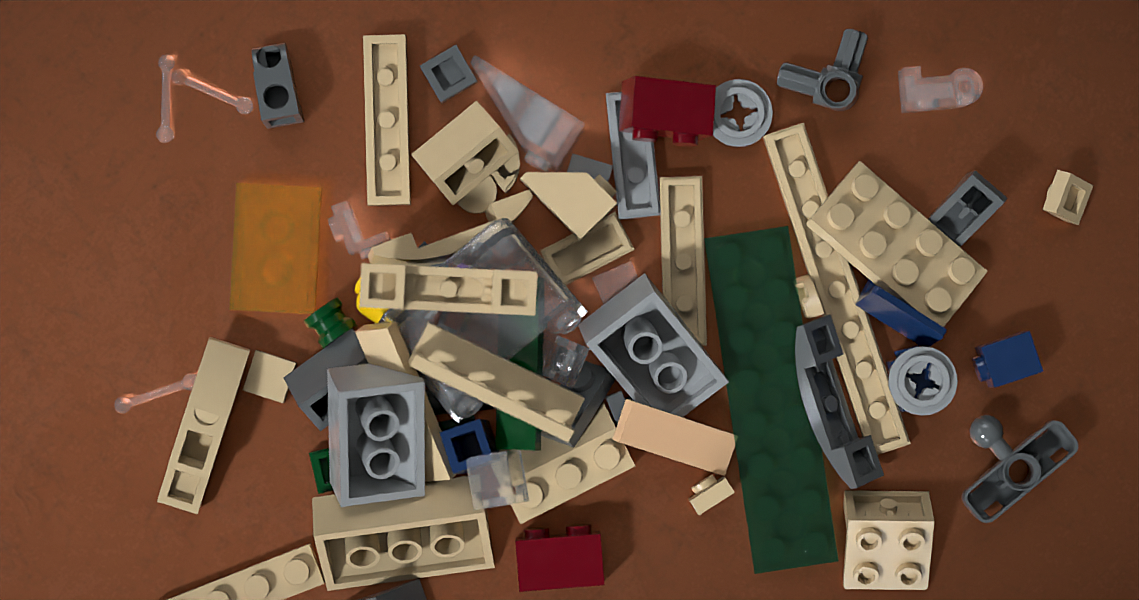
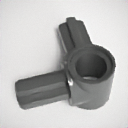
M846 29L843 32L834 65L823 67L821 72L787 62L783 63L778 73L777 85L812 96L814 104L831 108L834 111L850 109L855 105L859 97V88L863 75L858 74V70L868 41V35L858 30ZM836 80H844L850 86V94L842 102L831 101L827 94L830 84Z

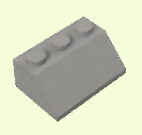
M373 364L328 368L330 484L340 506L345 507L425 496L423 378Z

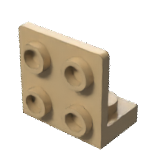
M844 490L843 506L847 528L843 571L844 588L926 590L929 583L934 531V516L929 491Z

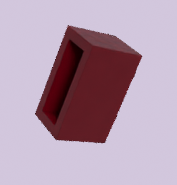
M633 76L622 81L619 132L632 133V140L656 142L658 141V136L673 138L672 144L698 146V141L713 136L716 85L643 76Z
M591 524L566 526V534L549 535V528L525 529L524 537L516 538L519 592L605 585L600 531L592 532Z

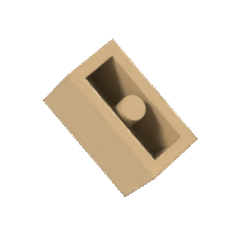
M475 101L411 155L451 204L454 205L519 151L500 126L478 101Z

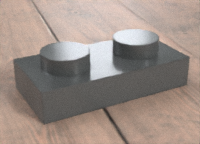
M577 358L561 386L585 398L571 425L574 429L571 439L568 443L541 430V436L573 448L575 447L616 380L607 368Z

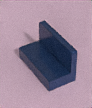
M869 279L855 303L857 307L921 347L932 346L941 340L947 332L946 328L884 289L876 286Z

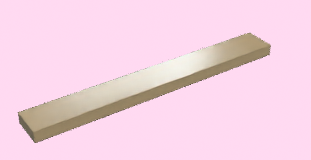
M801 123L764 135L763 140L807 272L814 284L824 311L822 317L831 314L844 355L836 359L862 437L871 435L877 455L909 445L911 443L898 404L895 403L888 388L889 377L868 314L855 305L861 293L851 263L806 225L808 220L828 198V194L805 125Z

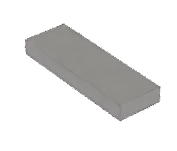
M621 92L606 93L615 189L617 191L619 220L660 216L661 209L654 143L632 140V133L619 132Z

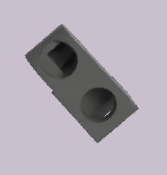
M286 43L253 48V75L261 121L265 127L270 129L304 122Z

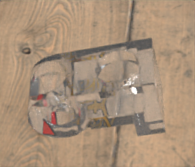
M921 66L904 67L898 71L902 113L962 108L974 103L983 92L981 77L970 68L957 69L947 76L924 78L921 76Z

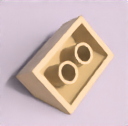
M603 401L574 448L541 436V450L538 451L499 449L502 461L493 463L492 466L520 524L635 467L625 444L612 440L616 426Z

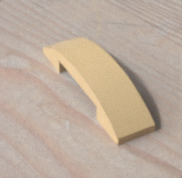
M529 189L491 203L485 211L488 223L420 248H417L412 233L371 247L367 257L371 264L430 266L457 259L483 247L503 233L520 216L533 198V195Z
M362 263L359 307L535 316L538 272Z

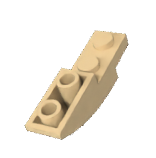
M209 337L157 502L198 514L251 349Z

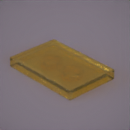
M236 183L229 310L313 314L316 311L322 203L321 187Z

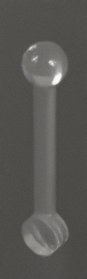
M168 54L162 55L158 60V65L162 69L161 127L158 128L156 137L163 143H169L174 138V131L170 128V70L174 67L175 61Z
M180 68L175 69L171 73V80L176 85L186 84L236 106L238 112L244 115L251 113L253 110V102L249 98L243 97L238 99L187 76L186 71Z
M187 374L183 381L129 399L119 397L114 403V408L119 413H126L132 406L182 389L191 391L197 375Z

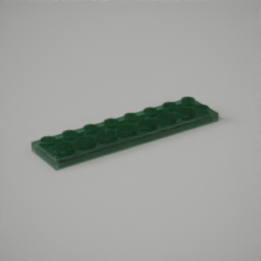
M784 226L704 238L723 372L729 381L726 384V392L735 440V452L753 572L758 574L838 562L822 448L806 414L797 377L795 339L797 327L803 325L798 288L795 287L797 281L789 228Z

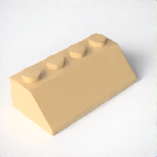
M481 474L460 476L451 480L425 482V496L341 507L335 494L312 497L313 536L327 591L495 568Z

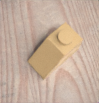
M526 172L520 178L532 193L580 241L617 205V202L612 198L617 191L600 174L593 179L588 173Z

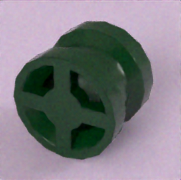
M338 297L319 308L303 321L309 329L316 331L319 336L318 343L323 349L357 326L354 319L346 317L342 311L343 304Z

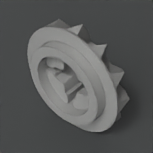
M744 79L729 80L716 87L713 136L725 145L745 147L760 140L768 131L773 116L772 104L766 92L754 82ZM735 95H737V100L742 108L756 109L757 111L744 118L743 131H740L735 119L721 118L720 116L733 109Z
M915 347L901 353L890 367L888 388L895 403L905 411L915 415H931L941 411L952 401L957 390V373L951 360L941 351L931 347ZM929 363L928 378L940 387L939 389L924 388L915 399L916 384L905 375L906 373L921 374L923 368L926 369Z

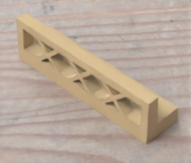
M429 321L409 358L410 367L569 443L574 432L571 425L585 399L583 396Z

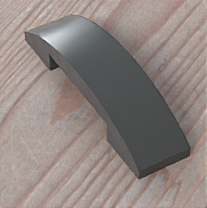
M831 314L797 327L795 339L797 377L806 414L823 452L842 480L851 489H855L884 476L871 435L858 438L832 360L844 355Z

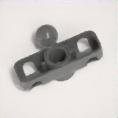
M990 415L977 417L971 423L969 429L970 437L978 447L990 448L999 461L963 491L962 501L971 514L979 521L984 523L994 521L1070 459L1078 450L1077 440L1062 422L1051 420L1012 449L1003 439V426L997 418ZM1046 429H1048V431H1046V432H1045L1043 435H1041L1037 440H1035V438H1036L1037 436H1039L1042 432H1044ZM1063 447L1068 454L1055 463L1049 457ZM1022 459L1028 466V474L1023 481L1014 483L1009 476V467L1014 461ZM981 482L983 483L982 485H980L976 490H974V491L970 494V491H972V490H973L976 486H978ZM996 500L1003 506L992 516L987 515L984 511Z

